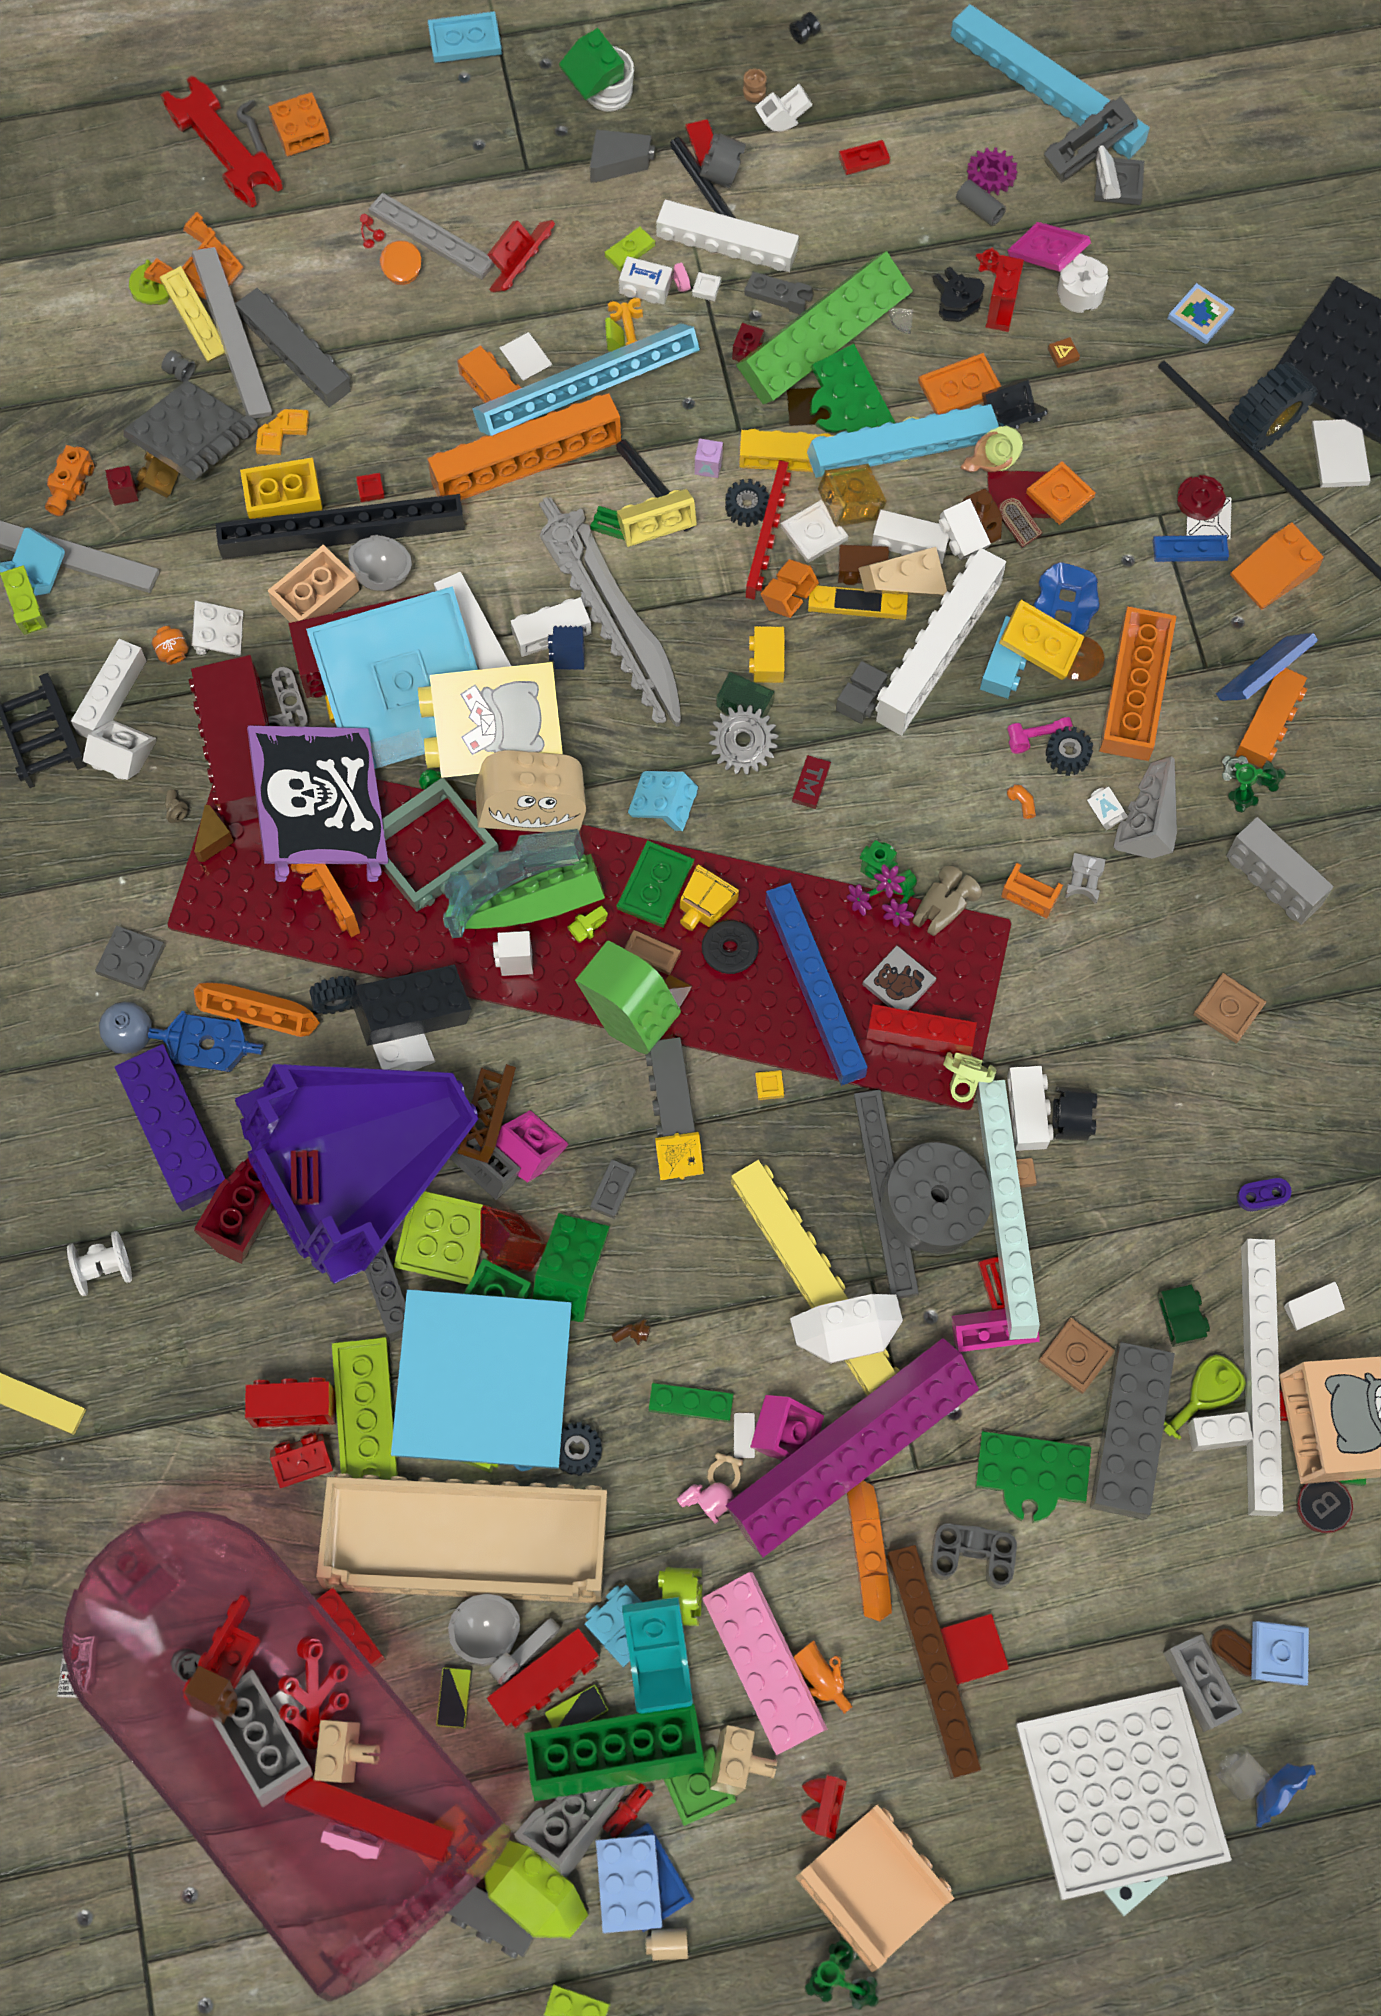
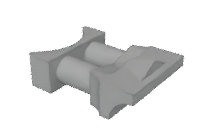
M1074 853L1070 868L1073 877L1071 884L1067 886L1065 898L1074 894H1082L1089 897L1096 904L1100 890H1096L1098 878L1103 874L1106 859ZM1083 878L1088 879L1086 888L1081 887Z

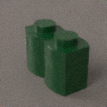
M1192 1284L1161 1291L1157 1295L1172 1347L1201 1341L1207 1337V1332L1210 1331L1207 1317L1202 1316L1199 1306H1202L1201 1296L1198 1290L1194 1291Z

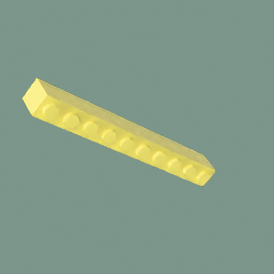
M757 1160L731 1176L732 1186L810 1308L847 1300L848 1298L843 1292L846 1288L839 1276H833L829 1270L831 1267L829 1260L824 1253L819 1254L816 1250L815 1245L817 1243L813 1235L809 1231H804L800 1225L802 1223L800 1215L795 1209L791 1210L787 1205L786 1201H788V1198L781 1187L776 1188L772 1181L774 1176L767 1165L762 1166L760 1161ZM886 1349L884 1352L844 1360L867 1396L900 1371L897 1367L892 1368L887 1360L890 1357Z

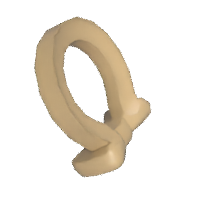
M716 1453L715 1458L717 1460L708 1470L709 1484L716 1483L713 1477L715 1469L723 1462H729L732 1464L735 1472V1479L728 1486L732 1491L740 1482L741 1473L739 1466L743 1465V1460L733 1458L730 1455Z

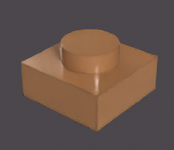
M1033 1158L1016 1160L1020 1188L1036 1186Z

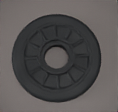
M726 920L713 925L706 932L702 940V953L706 962L716 971L735 974L746 970L753 964L758 954V940L754 932L747 925L738 921ZM732 941L736 943L738 948L735 952L728 953L723 949L724 943Z

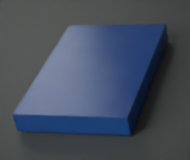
M646 1823L624 1838L655 1836L661 1918L664 1920L693 1901L649 1823Z

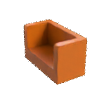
M1016 863L1003 888L1001 897L1047 919L1061 893L1063 885L1058 883L1056 889L1020 873L1021 864Z

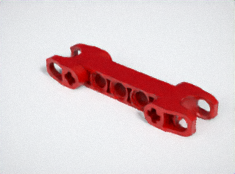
M190 76L186 79L191 92L188 97L175 98L168 91L160 94L162 102L175 126L181 132L191 127L228 170L222 174V177L236 198L252 208L257 205L252 191L256 185L266 184L277 192L283 189L281 179L268 156L263 151H259L252 156L215 113L221 109V106L214 93L206 84L199 81L196 77Z

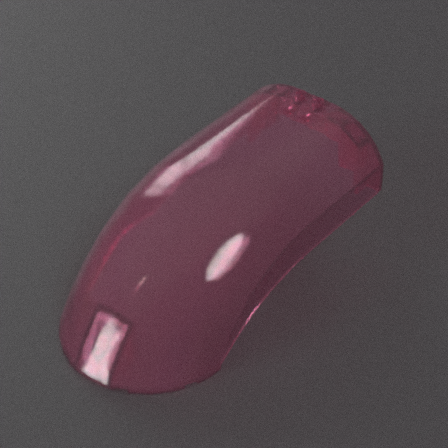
M182 1511L163 1514L158 1519L147 1523L142 1521L109 1542L84 1571L85 1577L78 1589L73 1591L65 1615L62 1636L63 1659L66 1660L69 1674L67 1677L76 1697L83 1708L89 1712L181 1820L318 1997L327 2002L339 1999L360 1988L388 1968L450 1912L480 1882L497 1861L510 1839L512 1830L321 1604L257 1533L244 1524L229 1519L227 1516L211 1512ZM241 1594L247 1596L250 1606L238 1628L260 1638L261 1643L243 1675L253 1669L269 1698H272L279 1691L278 1684L283 1676L290 1675L296 1678L303 1672L306 1673V1660L300 1658L297 1654L299 1641L305 1636L318 1639L323 1647V1654L318 1659V1687L328 1675V1670L333 1663H340L348 1668L347 1678L342 1682H336L319 1706V1715L329 1703V1697L334 1691L339 1690L347 1694L349 1697L348 1705L343 1710H337L330 1720L360 1723L358 1744L379 1745L380 1753H368L371 1756H380L377 1764L356 1762L354 1782H321L453 1831L455 1837L452 1844L447 1848L448 1853L444 1862L442 1863L388 1841H385L384 1848L377 1859H364L352 1851L333 1849L329 1844L321 1842L323 1831L331 1820L286 1803L284 1800L286 1793L262 1807L212 1718L193 1709L184 1700L183 1689L186 1682L181 1680L171 1669L170 1664L173 1654L182 1648L192 1649L200 1657L205 1651L208 1652L213 1644L212 1638L216 1629L219 1626H223L228 1618L227 1611L234 1600L237 1601ZM340 1669L337 1670L336 1676L339 1675ZM341 1696L337 1699V1704L340 1702ZM305 1708L299 1715L307 1721V1709ZM283 1721L313 1773L311 1778L314 1779L318 1747L309 1749L303 1746L298 1736L299 1730L291 1723Z

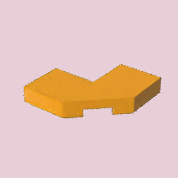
M284 409L271 422L265 423L258 428L256 453L281 455L283 434L307 435L308 410Z

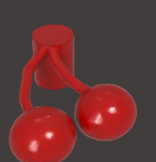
M362 214L360 221L362 222L361 234L364 240L363 245L365 248H372L375 242L372 239H365L363 232L364 224L373 232V239L377 242L384 239L385 233L381 229H371L369 226L373 224V218L367 214Z

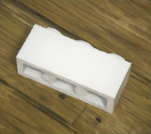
M880 510L873 534L872 546H889V551L900 553L901 555L936 547L940 563L943 564L950 538L948 533L942 531L938 523Z
M581 597L567 599L559 605L543 607L538 612L529 615L522 614L511 620L512 634L521 656L547 649L548 634L553 635V627L555 625L557 627L560 625L562 627L565 625L567 627L570 625L572 627L575 625L579 627L581 625L584 636L591 634V622Z
M1042 1066L1010 1068L1007 1074L1015 1151L1047 1149L1050 1140H1053L1052 1124L1048 1125L1047 1115H1050L1051 1112L1050 1101L1045 1099L1044 1090L1048 1088L1047 1075L1042 1074Z

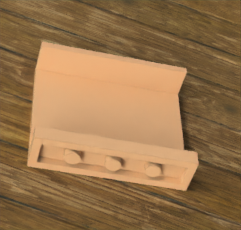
M878 1805L871 1809L795 1877L845 1940L853 1947L854 1951L871 1972L881 1967L888 1957L941 1908L954 1899L949 1884L941 1877L938 1879L931 1870L932 1865L924 1855H919L914 1850L911 1838L904 1831L900 1832L893 1824L894 1819L885 1808L881 1809Z

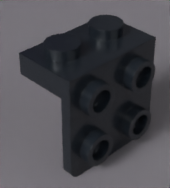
M1027 378L982 393L984 406L991 404L1000 427L1009 426L1018 429L1020 424L1038 422L1042 420V416L1048 414L1047 408L1034 403L1030 382Z

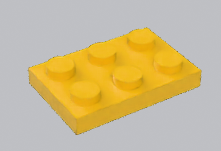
M1020 600L1013 611L999 644L1063 680L1067 677L1084 636L1025 601Z

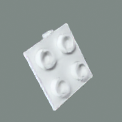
M195 601L192 646H194L196 653L205 655L206 651L213 650L240 656L243 611Z

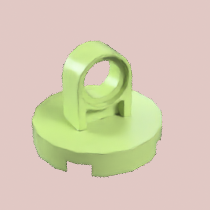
M947 1053L943 1065L954 1072L950 1083V1091L955 1100L959 1102L969 1101L975 1094L979 1081L993 1082L997 1070L992 1065L987 1069L982 1066L983 1061L962 1053H955V1056L952 1057L953 1054ZM959 1083H966L970 1086L969 1092L966 1095L956 1094L955 1087Z

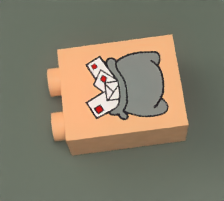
M1381 1357L1303 1362L1279 1374L1300 1484L1381 1477Z

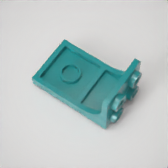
M679 1597L622 1605L636 1711L638 1713H647L691 1706L693 1698Z

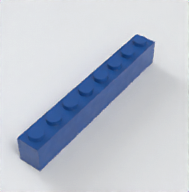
M791 883L766 891V906L840 1085L842 1086L866 1077V1062Z

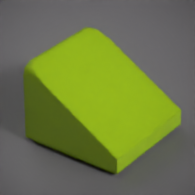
M610 317L606 318L607 350L614 351L624 347V330Z

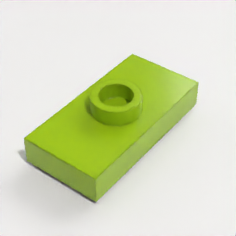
M639 226L605 251V258L620 272L627 257L638 259L655 246V240Z

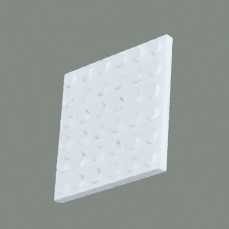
M1182 1686L1016 1724L1061 1901L1231 1861Z

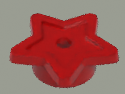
M990 248L982 254H976V259L980 262L978 271L984 272L989 270L996 275L1000 254L994 248Z

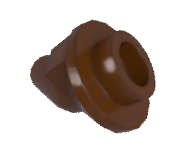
M642 1319L635 1324L626 1325L612 1333V1338L618 1343L630 1336L640 1346L642 1341L647 1342L650 1326L646 1325L647 1319Z

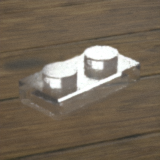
M419 729L371 743L378 768L425 754Z

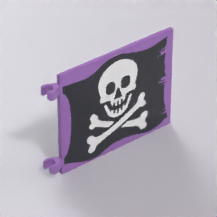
M248 726L247 731L264 864H275V880L278 882L286 881V876L289 874L288 864H367V880L377 882L378 877L381 875L379 864H387L388 857L368 728Z

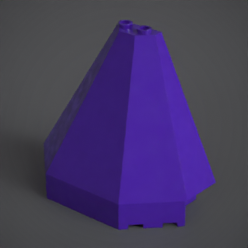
M273 1064L262 1087L235 1098L236 1106H238L244 1117L240 1119L244 1139L248 1140L252 1147V1150L247 1153L255 1173L299 1255L303 1258L310 1257L312 1259V1266L322 1274L327 1272L333 1284L367 1269L478 1120L477 1110L466 1098L463 1084L456 1080L453 1073ZM318 1150L319 1205H294L291 1199V1151ZM311 1157L307 1158L308 1199H313V1158ZM297 1158V1199H302V1158Z

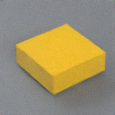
M781 1070L755 1073L758 1100L784 1098Z

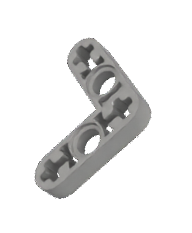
M286 667L277 668L271 677L282 714L268 717L269 724L286 727H309V721L293 672ZM285 676L288 689L284 690L280 677ZM288 696L297 698V702L292 706H286L283 703L284 699ZM293 713H297L300 726H295L292 717Z
M553 1618L548 1619L511 1656L508 1652L504 1653L489 1668V1673L503 1686L556 1636L561 1627Z

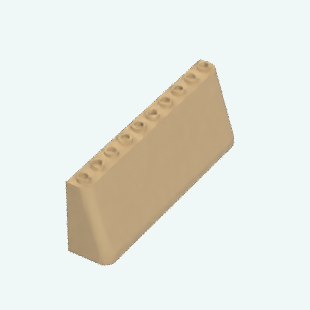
M336 1474L335 1477H327L317 1579L323 1589L330 1590L333 1587L336 1591L469 1598L488 1593L511 1600L599 1603L602 1601L607 1490H602L599 1486H586L585 1489H574V1486L568 1484L558 1485L557 1488H548L542 1483H531L530 1487L518 1486V1483L515 1482L491 1485L489 1481L477 1480L474 1481V1484H465L462 1480L448 1479L444 1483L435 1482L432 1478H419L418 1481H407L405 1477L394 1476L390 1480H381L375 1475H364L363 1479L352 1478L348 1474Z

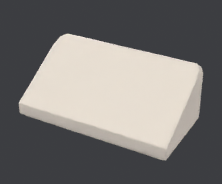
M1100 146L1096 157V165L1103 198H1120L1121 193L1114 160L1105 147Z
M1336 1282L1291 1300L1284 1306L1296 1331L1345 1310Z

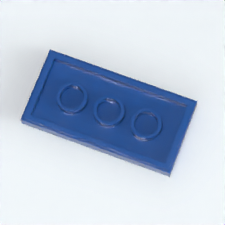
M1314 633L1284 637L1218 691L1216 695L1220 701L1248 699L1313 646L1318 639Z

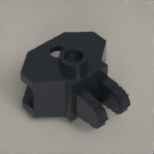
M948 267L944 270L949 280L948 282L938 273L932 277L935 286L941 293L939 315L944 321L960 322L979 311L985 284L980 278L964 277L963 274L958 275L952 267Z

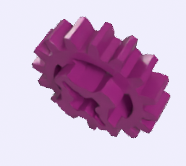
M986 147L984 153L978 150L976 157L971 156L967 167V180H972L989 194H991V191H994L996 195H999L1001 189L1007 192L1008 186H1014L1018 172L1016 170L1017 162H1012V155L1005 156L1006 150L999 153L997 147L993 151Z

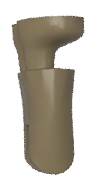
M944 866L939 872L941 883H933L920 903L913 919V924L921 927L927 919H930L932 923L927 933L932 936L939 933L967 907V902L964 899L974 902L982 896V889L975 879L969 875L962 879V872L953 866ZM959 884L955 892L952 891V893L949 895V891Z

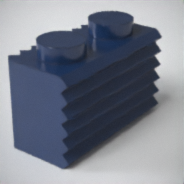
M555 625L553 627V635L548 634L549 661H554V669L584 670L585 647L583 627L581 625L579 627L576 625L574 627L571 625L569 627L566 625L564 627L561 625L557 627Z

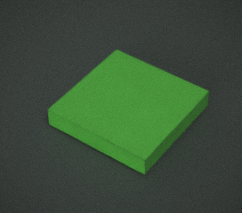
M713 1747L703 1751L705 1772L664 1779L683 1826L736 1802L733 1794L710 1789L716 1758Z

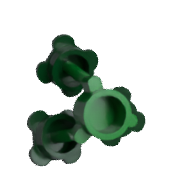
M1225 756L1222 760L1224 764L1223 779L1226 781L1237 779L1241 786L1237 787L1235 791H1231L1228 795L1229 800L1235 804V810L1240 813L1250 806L1258 805L1259 799L1254 796L1252 785L1257 782L1259 786L1264 785L1268 787L1269 791L1276 792L1279 789L1280 781L1286 777L1285 770L1275 768L1272 763L1264 764L1263 769H1255L1253 765L1247 764L1248 760L1245 756H1240L1239 758Z
M841 1935L840 1940L836 1944L833 1943L829 1946V1961H825L819 1967L812 1969V1976L810 1982L805 1985V1991L807 1995H815L820 1997L822 2002L828 2003L833 1998L832 1991L834 1987L841 1986L849 1989L852 2006L855 2009L860 2010L863 2006L867 2005L875 2007L879 2001L876 1995V1986L878 1984L876 1978L869 1976L866 1980L861 1978L855 1979L852 1983L845 1980V1970L851 1968V1963L854 1960L861 1958Z

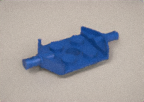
M181 1011L167 1029L162 1030L150 1027L148 1032L149 1039L164 1041L167 1045L173 1064L230 1072L244 1055L247 1056V1053L262 1055L264 1050V1044L246 1041L239 1019H236V1022L187 1015L185 1011ZM205 1039L214 1040V1046L209 1050L201 1049V1043Z

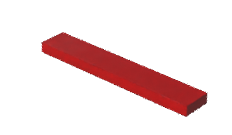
M311 1777L287 1791L284 1798L286 1803L442 1863L455 1837L453 1831L319 1780H314Z

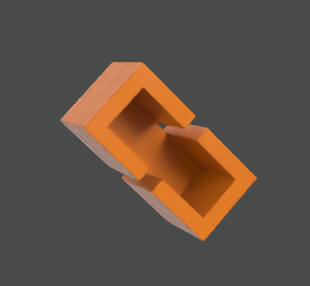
M789 559L776 574L777 579L773 578L760 595L769 611L791 618L803 603L802 599L792 596V594L807 598L819 582L811 566Z

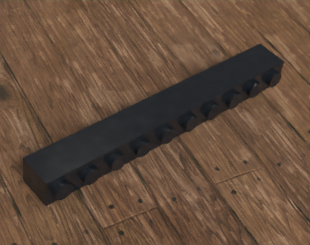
M460 494L215 523L217 545L222 559L320 548L322 545L329 547L353 544L359 540L369 538L371 535L394 539L465 530Z

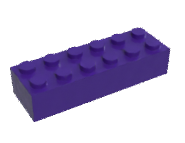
M159 1045L114 1066L178 1207L183 1212L211 1199L218 1186L226 1177L164 1045Z

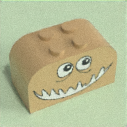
M504 750L489 755L481 764L475 787L478 828L579 834L586 813L582 766L577 759L563 754Z

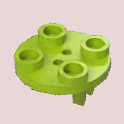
M146 260L145 264L140 265L132 272L129 278V289L135 301L144 304L164 305L169 302L170 296L163 284H157V282L144 277V272L152 264L150 260Z

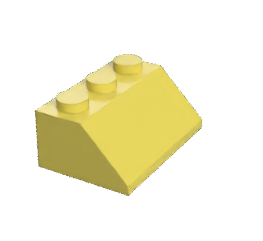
M687 489L681 491L674 490L668 495L659 498L652 497L643 503L627 505L617 511L618 522L627 547L697 525L695 502Z

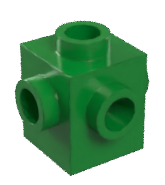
M875 840L871 847L866 846L859 859L862 860L860 872L864 873L868 878L881 883V881L874 878V875L883 874L881 869L883 864L888 867L889 871L894 866H897L898 863L895 862L897 852L888 843H880Z

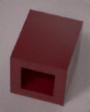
M129 465L105 470L109 493L115 506L139 501L135 479Z

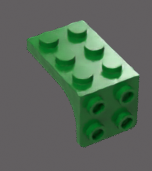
M558 1213L535 1275L533 1300L571 1302L570 1321L583 1322L590 1288L609 1234L610 1226Z

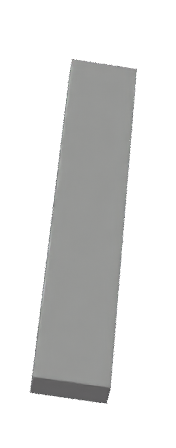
M381 193L369 207V214L481 280L495 266L486 253L384 193Z

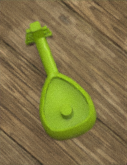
M1215 1354L1205 1359L1194 1374L1190 1390V1403L1169 1424L1164 1421V1432L1180 1440L1182 1437L1177 1431L1197 1410L1219 1408L1236 1400L1244 1391L1246 1385L1245 1377L1241 1370L1230 1359L1222 1355Z

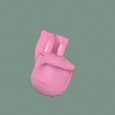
M714 1483L702 1492V1485L694 1484L676 1498L683 1508L686 1505L691 1506L699 1503L704 1512L716 1524L720 1521L719 1517L728 1510L726 1504L734 1499V1495L731 1489L723 1483Z

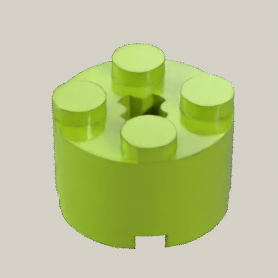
M666 1567L665 1571H659L658 1586L663 1592L662 1599L679 1597L682 1625L699 1626L700 1622L695 1616L701 1617L702 1584H698V1577H702L701 1568Z

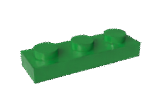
M652 1383L648 1411L730 1423L733 1394Z

